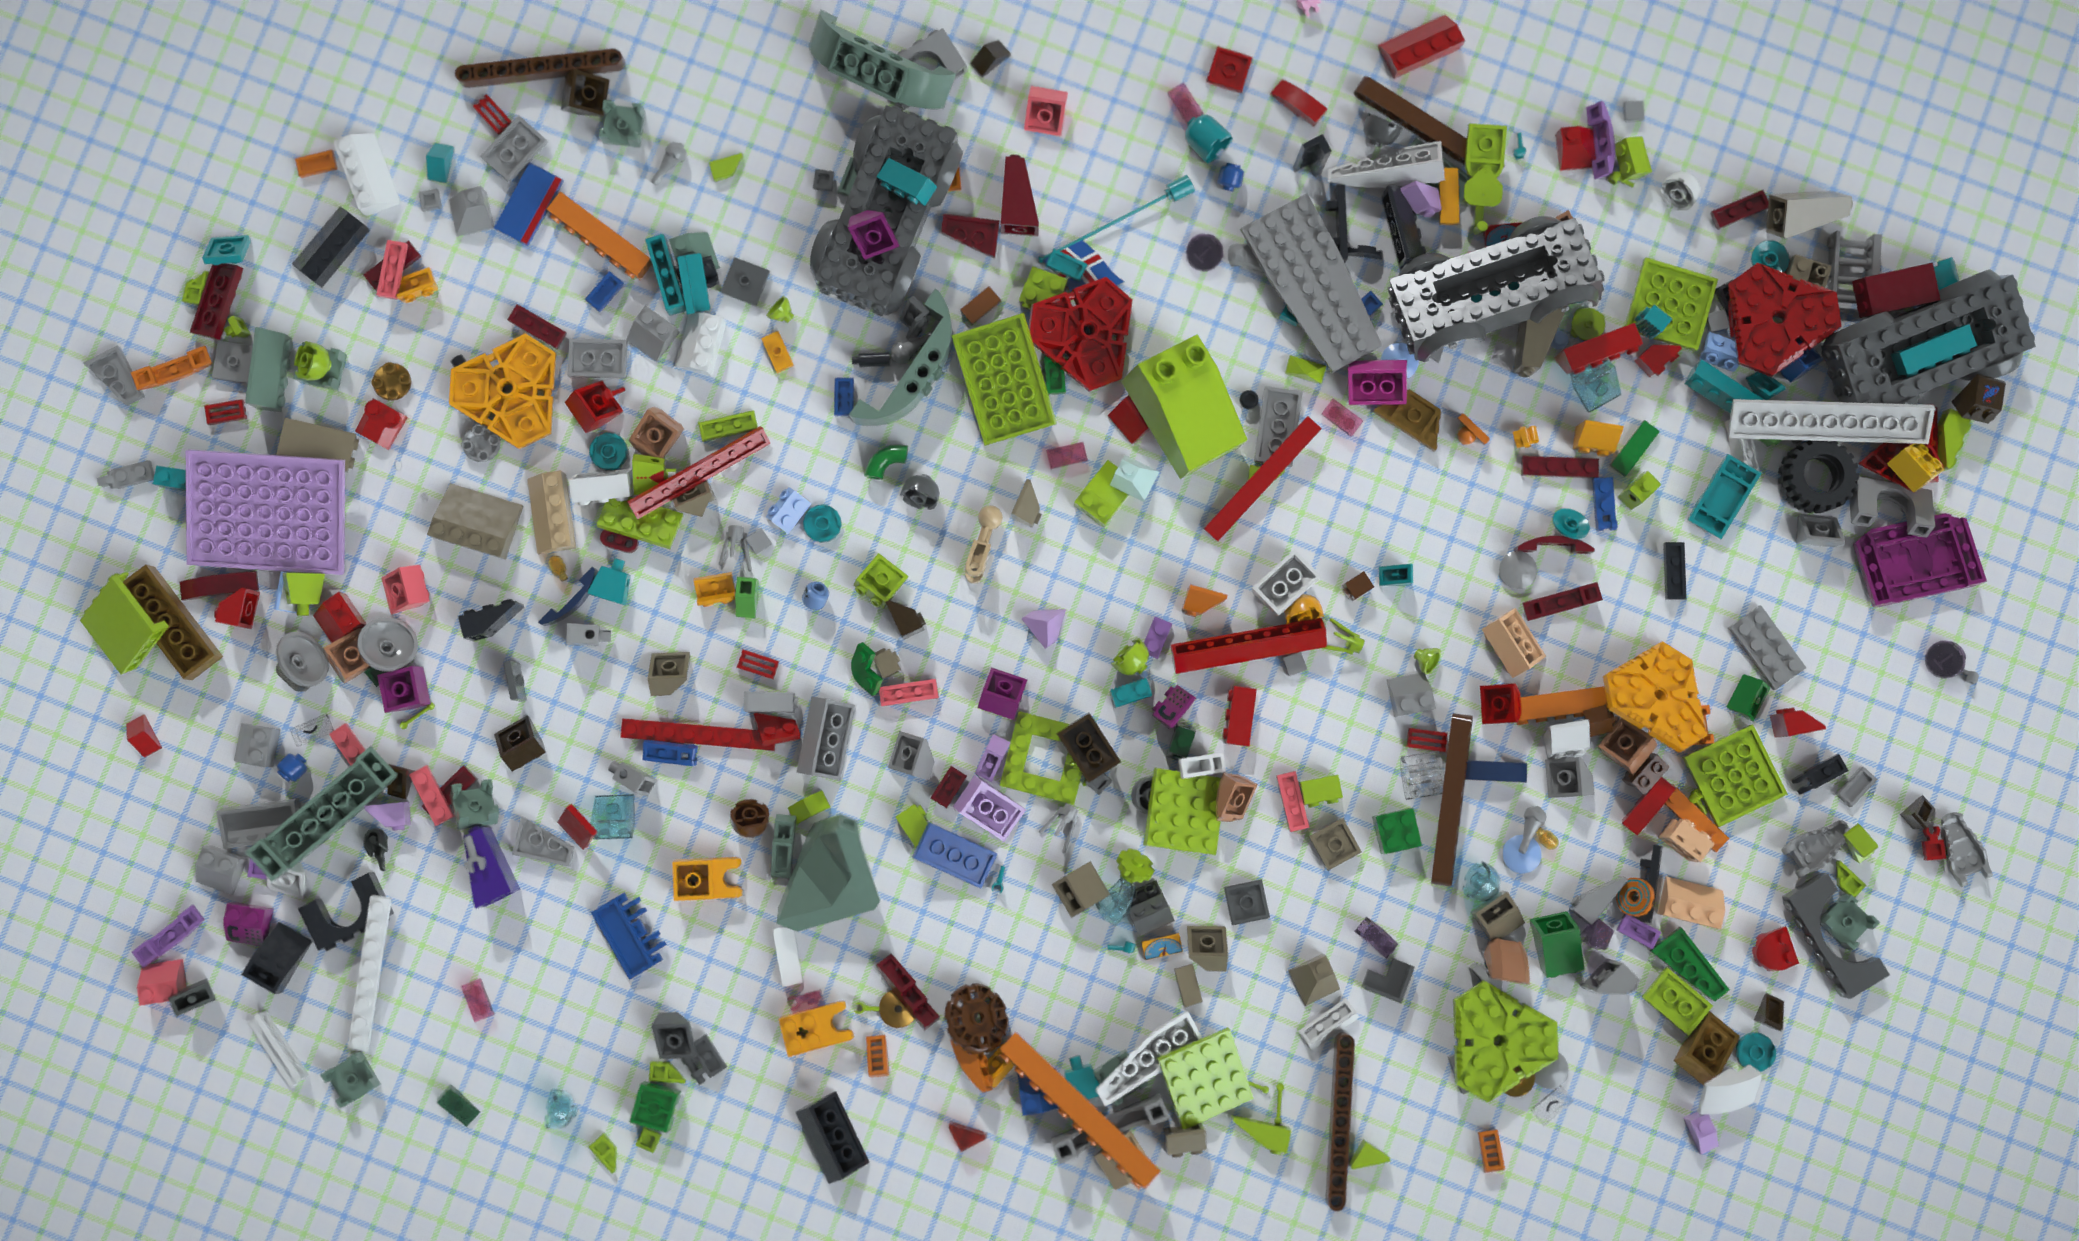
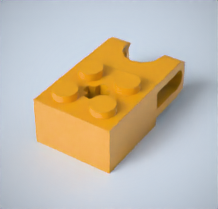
M741 858L674 859L672 862L674 901L737 898L742 896L743 890L740 886L729 885L724 879V874L727 870L740 867L742 864ZM692 875H696L699 879L695 884L689 881Z
M841 1000L781 1016L778 1020L788 1057L853 1039L854 1033L852 1030H838L833 1025V1016L846 1009V1002ZM800 1027L808 1031L805 1036L799 1033Z

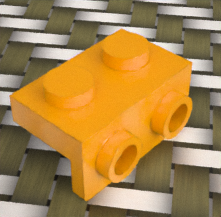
M428 267L402 276L397 298L401 302L410 303L415 301L417 297H426L434 294L438 287L432 269Z
M732 572L694 578L697 606L709 607L714 603L721 602L722 604H727L735 600L736 589Z

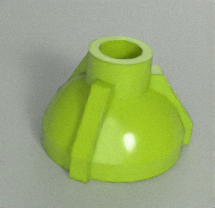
M783 295L770 308L766 316L769 319L784 320L788 323L794 317L788 298Z
M1427 648L1424 650L1418 649L1415 652L1414 659L1419 662V668L1424 674L1432 673L1440 660L1442 651L1438 648Z

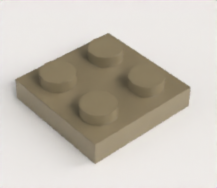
M1343 818L1308 836L1327 871L1362 852Z

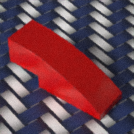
M1284 79L1270 93L1298 118L1301 116L1313 127L1328 110L1314 97Z
M1661 777L1646 795H1642L1638 799L1635 806L1622 819V824L1638 836L1666 803L1676 787Z

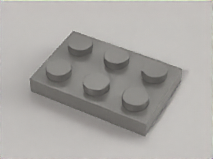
M518 115L480 157L510 183L548 141Z
M569 338L568 377L626 379L628 341Z

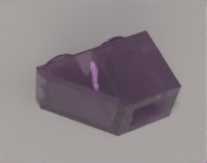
M1365 917L1354 931L1386 959L1394 952L1398 945L1385 930L1368 917Z
M1597 918L1593 925L1588 924L1582 931L1581 937L1584 938L1582 942L1591 949L1606 950L1614 930L1600 918Z

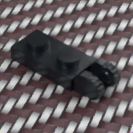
M1835 754L1804 771L1803 774L1794 777L1791 781L1793 784H1797L1806 778L1808 779L1810 784L1797 790L1800 795L1824 785L1849 770L1840 754Z

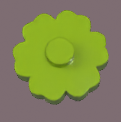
M1131 848L1127 851L1122 850L1116 859V862L1119 864L1120 879L1126 884L1142 883L1144 880L1149 881L1155 871L1151 867L1153 865L1152 861L1146 855H1141L1138 850Z

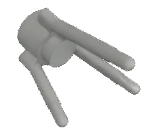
M728 526V532H726L719 560L720 566L723 564L729 542H731L730 557H733L735 543H741L742 540L748 571H752L748 544L745 539L747 533L744 532V527Z
M1067 803L1064 807L1060 806L1039 833L1042 834L1059 816L1062 821L1055 832V836L1059 835L1066 822H1071L1062 850L1063 853H1066L1075 823L1079 818L1077 816L1079 811Z

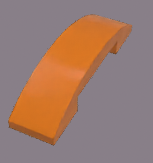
M206 346L188 351L185 356L157 366H146L132 371L131 375L137 390L165 385L195 374L212 365Z

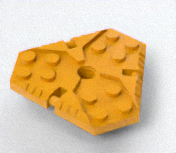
M526 333L492 349L493 353L489 355L483 353L452 368L449 391L450 406L478 424H484L489 431L519 450L552 433L554 400L552 390H554L556 353ZM497 359L499 364L492 367L490 362ZM506 385H511L513 387L512 391L507 394L503 393V388ZM538 390H544V396H539ZM491 413L496 415L493 420L488 418Z
M1663 641L1603 676L1608 709L1639 729L1643 727L1648 728L1647 734L1680 753L1707 736L1701 701L1697 697L1699 691L1692 659Z

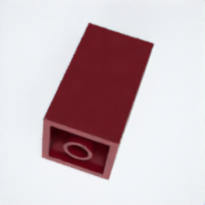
M1015 154L1010 155V157L1006 156L1000 223L1001 234L1039 236V221L1025 158Z
M1933 262L1852 281L1859 318L1874 316L1882 312L1888 313L1941 300Z

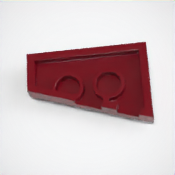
M943 214L941 234L995 259L1000 220Z

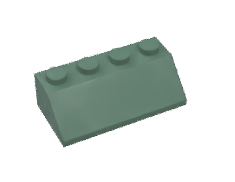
M255 327L245 403L258 410L282 412V407L285 406L284 391L288 386L287 370H289L291 364L289 354L293 349V341L290 336Z

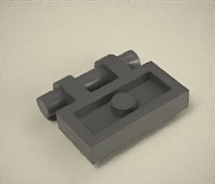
M707 1034L694 1042L697 1059L702 1065L700 1069L697 1068L692 1060L694 1058L681 1059L682 1063L686 1064L691 1071L693 1080L696 1079L699 1085L706 1081L702 1076L703 1073L706 1072L709 1078L728 1067Z

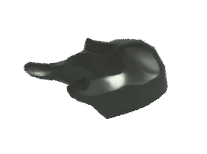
M373 828L368 830L364 836V848L370 857L373 856L374 852L380 870L385 871L384 853L388 852V837L383 830Z

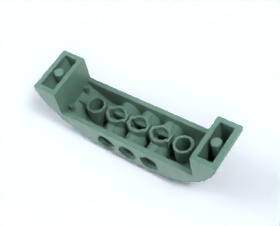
M934 289L924 305L929 310L928 315L938 320L939 324L880 411L859 399L849 414L852 422L855 424L878 426L901 419L910 413L924 396L927 397L933 389L931 387L933 382L941 378L943 374L942 369L951 352L953 339L951 336L952 323L949 309L943 296L937 289ZM932 358H938L935 362L930 361ZM922 373L928 374L926 377H919ZM911 389H917L916 392L909 393Z
M372 746L356 758L357 761L277 829L266 838L257 841L245 852L272 882L292 869L362 811L365 806L370 804L398 776Z

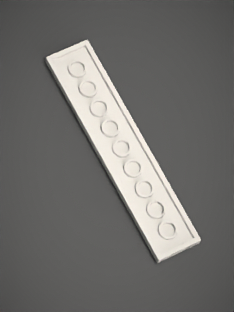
M1733 399L1728 437L1929 444L1935 407L1934 405Z

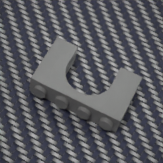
M943 28L939 31H932L929 37L924 40H917L911 48L898 52V55L912 62L924 57L935 59L943 68L956 73L955 79L967 72L966 63ZM900 103L903 110L910 107L908 105Z
M1860 476L1859 480L1855 481L1858 486L1852 492L1853 496L1850 499L1851 524L1870 527L1878 517L1877 500H1888L1897 504L1904 511L1907 519L1908 534L1927 538L1935 528L1932 490L1921 488L1914 493L1896 483Z

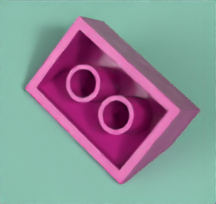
M1356 360L1350 363L1348 367L1349 405L1407 404V360Z

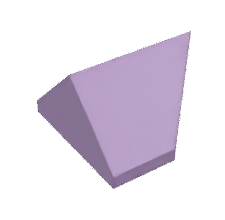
M1066 609L1035 610L1024 616L1022 620L1046 649L1057 641Z

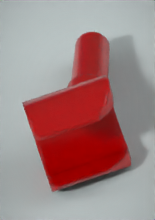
M622 387L612 391L611 389H606L604 394L601 395L603 403L613 402V396L625 392V388Z

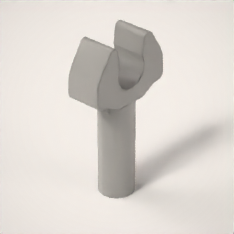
M471 835L464 837L469 854L468 861L464 863L465 868L470 873H474L473 863L477 861L480 870H484L486 865L485 857L477 855Z

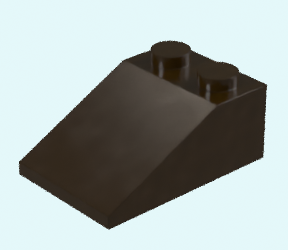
M1089 712L1056 733L1088 783L1121 763Z

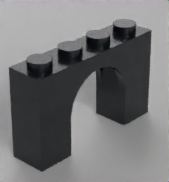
M374 872L366 873L351 881L361 903V912L358 919L348 927L338 925L332 920L322 899H316L298 908L318 951L324 949L326 952L337 947L336 943L342 940L345 943L355 938V933L359 931L361 934L365 933L370 896L386 897ZM391 907L389 916L394 914Z

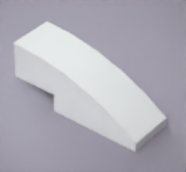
M1223 753L1178 759L1181 779L1226 772Z

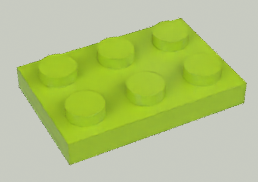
M1667 967L1664 968L1642 996L1645 1001L1688 1036L1713 1007L1711 1003Z

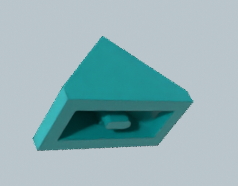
M435 143L426 154L428 180L447 183L454 146Z
M1756 372L1746 378V382L1753 393L1764 400H1768L1786 390V387L1776 379L1760 372Z
M1413 564L1379 567V586H1409L1413 584Z

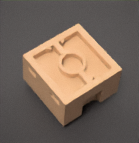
M1671 819L1658 836L1659 839L1686 860L1692 862H1701L1715 844L1710 840L1711 837L1704 831L1699 832L1694 828L1696 825L1688 819H1679L1678 821Z

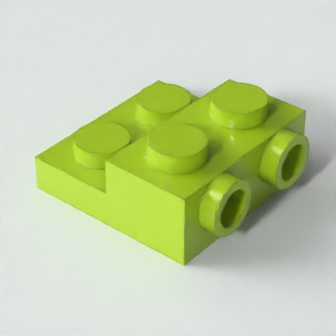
M1032 266L1019 298V302L1022 303L1021 306L1031 310L1032 304L1063 293L1068 279Z
M878 553L856 578L853 586L859 595L868 596L873 606L877 608L881 606L884 609L887 605L886 601H891L909 576Z

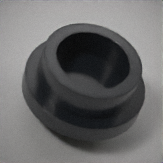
M1246 390L1241 394L1239 401L1243 408L1253 409L1257 406L1259 398L1254 391Z

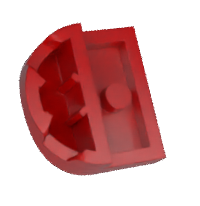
M1786 926L1767 933H1761L1756 937L1757 942L1756 946L1752 948V953L1758 966L1765 968L1767 971H1782L1799 964Z

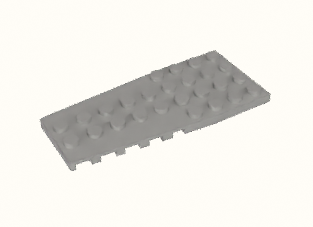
M1308 194L1289 202L1240 229L1267 279L1279 297L1284 300L1290 313L1295 316L1298 325L1305 331L1311 344H1314L1320 353L1319 356L1326 362L1331 373L1382 346L1340 252Z

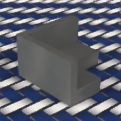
M1392 958L1386 976L1368 969L1361 988L1402 1003L1415 967Z

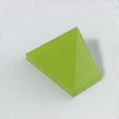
M1290 355L1285 374L1321 384L1326 365Z

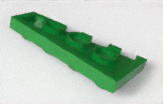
M1682 927L1677 928L1654 946L1653 949L1649 950L1712 1001L1716 1002L1730 991Z

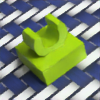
M233 315L227 319L230 326L224 328L227 336L247 338L251 335L242 318Z

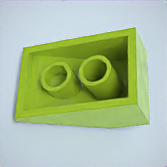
M1109 460L1105 462L1074 502L1075 507L1102 527L1107 525L1129 496L1110 486L1118 467Z

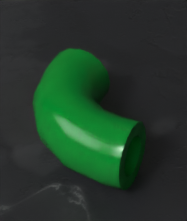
M888 445L879 449L869 459L864 476L870 479L883 480L884 472L889 465L893 463H906L908 445Z

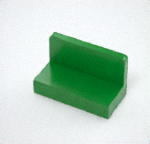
M1744 674L1728 702L1727 708L1742 714L1747 720L1754 721L1770 687L1763 680Z

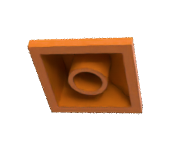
M1190 584L1186 592L1182 611H1186L1185 615L1191 617L1202 615L1223 603L1228 595Z

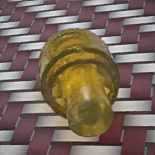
M552 556L548 561L550 570L555 576H559L561 581L567 580L568 576L565 573L567 568L563 559L559 556Z
M1540 827L1536 832L1540 843L1549 850L1557 848L1559 844L1558 838L1551 831H1544Z

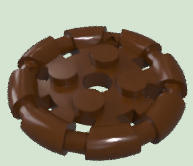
M972 983L971 986L966 984L959 987L951 994L952 998L950 1001H947L944 1011V1020H947L948 1028L946 1029L950 1038L956 1045H961L962 1050L969 1053L981 1054L984 1051L986 1053L993 1051L1002 1043V1038L1006 1036L1008 1031L1009 1018L1006 1016L1005 1010L1007 1008L1003 1000L997 993H993L990 987L983 984ZM986 997L990 999L989 1004L984 1001ZM961 1002L963 1005L959 1007L957 1003ZM975 1013H978L980 1015V1023H977L975 1021ZM955 1018H958L960 1025H955ZM964 1036H970L968 1041L964 1038ZM980 1038H984V1043H983V1044L981 1043V1039H980Z

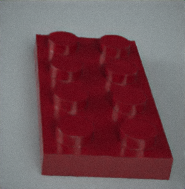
M226 263L211 266L189 333L220 340L244 268Z

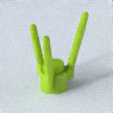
M1330 618V622L1350 635L1347 637L1336 631L1334 632V635L1346 640L1345 646L1348 648L1327 645V647L1321 649L1346 652L1351 655L1354 652L1359 654L1365 640L1333 618Z

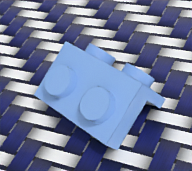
M1709 332L1706 336L1704 350L1699 359L1735 372L1739 366L1735 340Z
M790 487L782 491L779 496L780 499L769 508L766 518L788 534L811 505L809 501Z

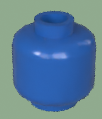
M1226 163V166H1222L1218 177V184L1223 186L1222 190L1234 192V188H1240L1242 186L1244 170L1241 169L1240 165Z
M289 753L278 763L277 773L287 782H296L307 771V766L304 764L306 759L300 754L295 756Z

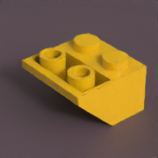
M1912 444L1906 447L1887 463L1913 492L1921 489L1944 471L1941 462L1928 453V448L1924 444Z

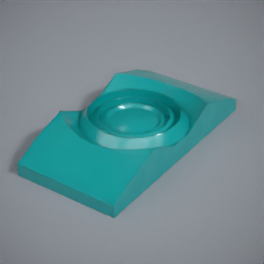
M1727 454L1714 472L1705 491L1697 500L1688 521L1722 539L1762 473Z

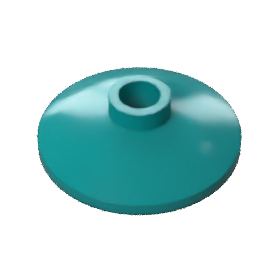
M1767 240L1759 243L1754 248L1751 254L1752 266L1760 263L1780 272H1785L1789 265V254L1781 243ZM1765 258L1770 259V264L1765 261Z
M1560 509L1553 516V524L1556 530L1568 538L1582 539L1589 533L1590 525L1588 520L1576 510Z

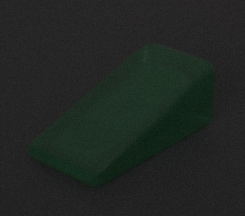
M451 1084L437 1098V1104L466 1127L480 1113Z

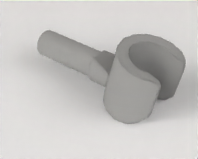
M1963 668L1959 671L1967 675L1966 682L1971 684L1978 682L1979 674L1977 672L1968 671Z

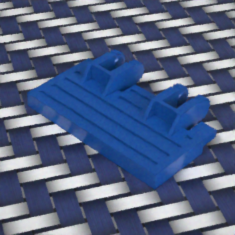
M624 892L594 910L591 914L630 980L662 961L663 958L660 953L653 957L651 954L667 944L665 941L660 942L653 948L649 945V941L659 937V930L642 940L641 937L648 934L640 919L634 923L632 920L647 912V909L641 908L632 915L629 908L637 905L641 899L638 897L623 906L622 903L629 900Z

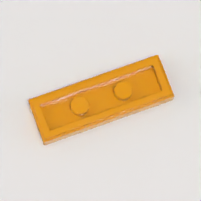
M1444 168L1445 180L1438 182L1442 208L1439 211V225H1459L1458 168Z

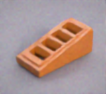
M886 1035L867 1036L868 1076L870 1078L889 1076ZM882 1042V1045L871 1046V1043ZM882 1050L881 1054H872V1051ZM883 1058V1062H873V1059ZM883 1066V1070L874 1071L873 1067Z
M1498 1130L1478 1132L1484 1173L1505 1170ZM1494 1137L1493 1141L1484 1142V1138ZM1495 1145L1496 1148L1486 1150L1485 1146ZM1497 1153V1157L1487 1158V1154ZM1498 1161V1165L1489 1166L1488 1162Z

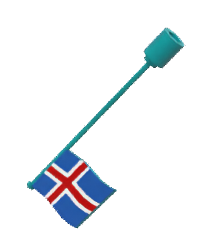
M1185 175L1167 184L1165 194L1057 249L1088 264L1080 282L1056 271L1054 272L1058 276L1068 279L1066 286L1070 291L1104 277L1109 278L1117 286L1124 283L1125 281L1114 274L1100 255L1083 240L1165 198L1176 202L1195 192L1189 176ZM1051 253L1043 257L1039 256L1038 262L1046 264Z

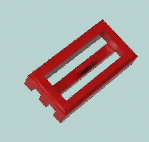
M486 94L485 98L480 99L477 105L474 104L473 107L494 131L500 135L512 121ZM487 102L506 120L505 124L486 105ZM482 106L496 120V122L501 126V128L498 129L492 123V121L483 113V111L480 109Z
M240 399L204 405L207 424L214 425L247 419V415H245L246 408L244 407L245 400ZM239 405V408L210 413V410ZM240 413V415L211 419V417Z
M742 649V654L736 668L774 680L780 661ZM749 655L773 663L774 667L746 659L745 656ZM743 662L770 670L772 673L770 675L743 666Z
M1408 728L1406 747L1446 752L1445 747L1448 733ZM1412 733L1442 736V740L1412 736ZM1411 740L1439 743L1441 747L1411 744Z

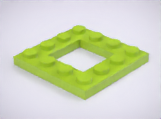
M1019 711L999 786L1074 805L1082 773L1075 763L1073 765L1070 764L1073 759L1069 753H1067L1060 781L1023 772L1032 735L1061 742L1056 733L1069 724Z

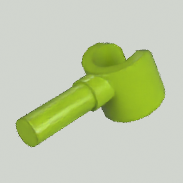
M1619 171L1613 172L1607 178L1608 182L1616 185L1618 181L1632 188L1635 183L1629 180H1622Z
M1696 788L1690 793L1689 800L1693 804L1696 803L1706 815L1708 812L1700 801L1703 795Z
M859 1001L855 1004H860L862 1011L855 1010L854 1012L857 1014L865 1011L879 1012L880 1009L877 1006L866 1005V1003Z

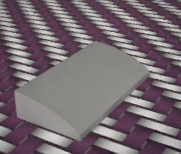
M299 798L227 807L218 810L216 813L223 849L251 846L260 839L266 838L300 809Z

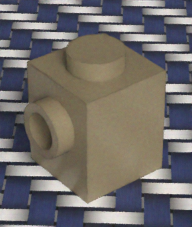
M883 648L875 652L874 662L884 679L901 671L898 665L900 659L896 651L891 652L890 649L886 650Z

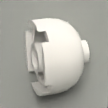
M1684 171L1676 172L1664 180L1660 194L1665 203L1670 207L1673 204L1675 207H1678L1676 210H1688L1695 204L1700 195V184L1690 173Z

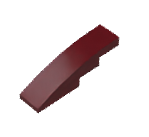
M892 954L876 964L887 984L924 1031L939 1020L940 1016L930 1006L928 998L916 986L914 978Z

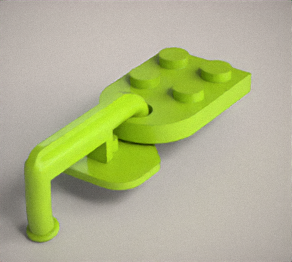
M1468 124L1465 170L1470 179L1464 186V200L1467 204L1475 206L1473 233L1475 235H1479L1488 229V224L1483 221L1484 206L1494 207L1502 200L1503 185L1497 177L1501 174L1504 167L1507 126Z

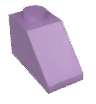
M1418 181L1401 188V192L1415 213L1424 217H1432L1436 212L1442 210L1439 190Z
M993 734L975 774L992 782L1011 742Z
M409 802L365 806V810L385 827H392L393 831L405 830L404 826L411 825Z
M1695 1112L1684 1117L1700 1154L1719 1147L1717 1131L1708 1114Z

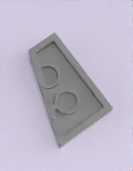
M521 816L512 855L570 867L575 847Z

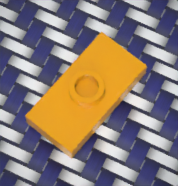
M779 331L761 338L776 373L794 366Z

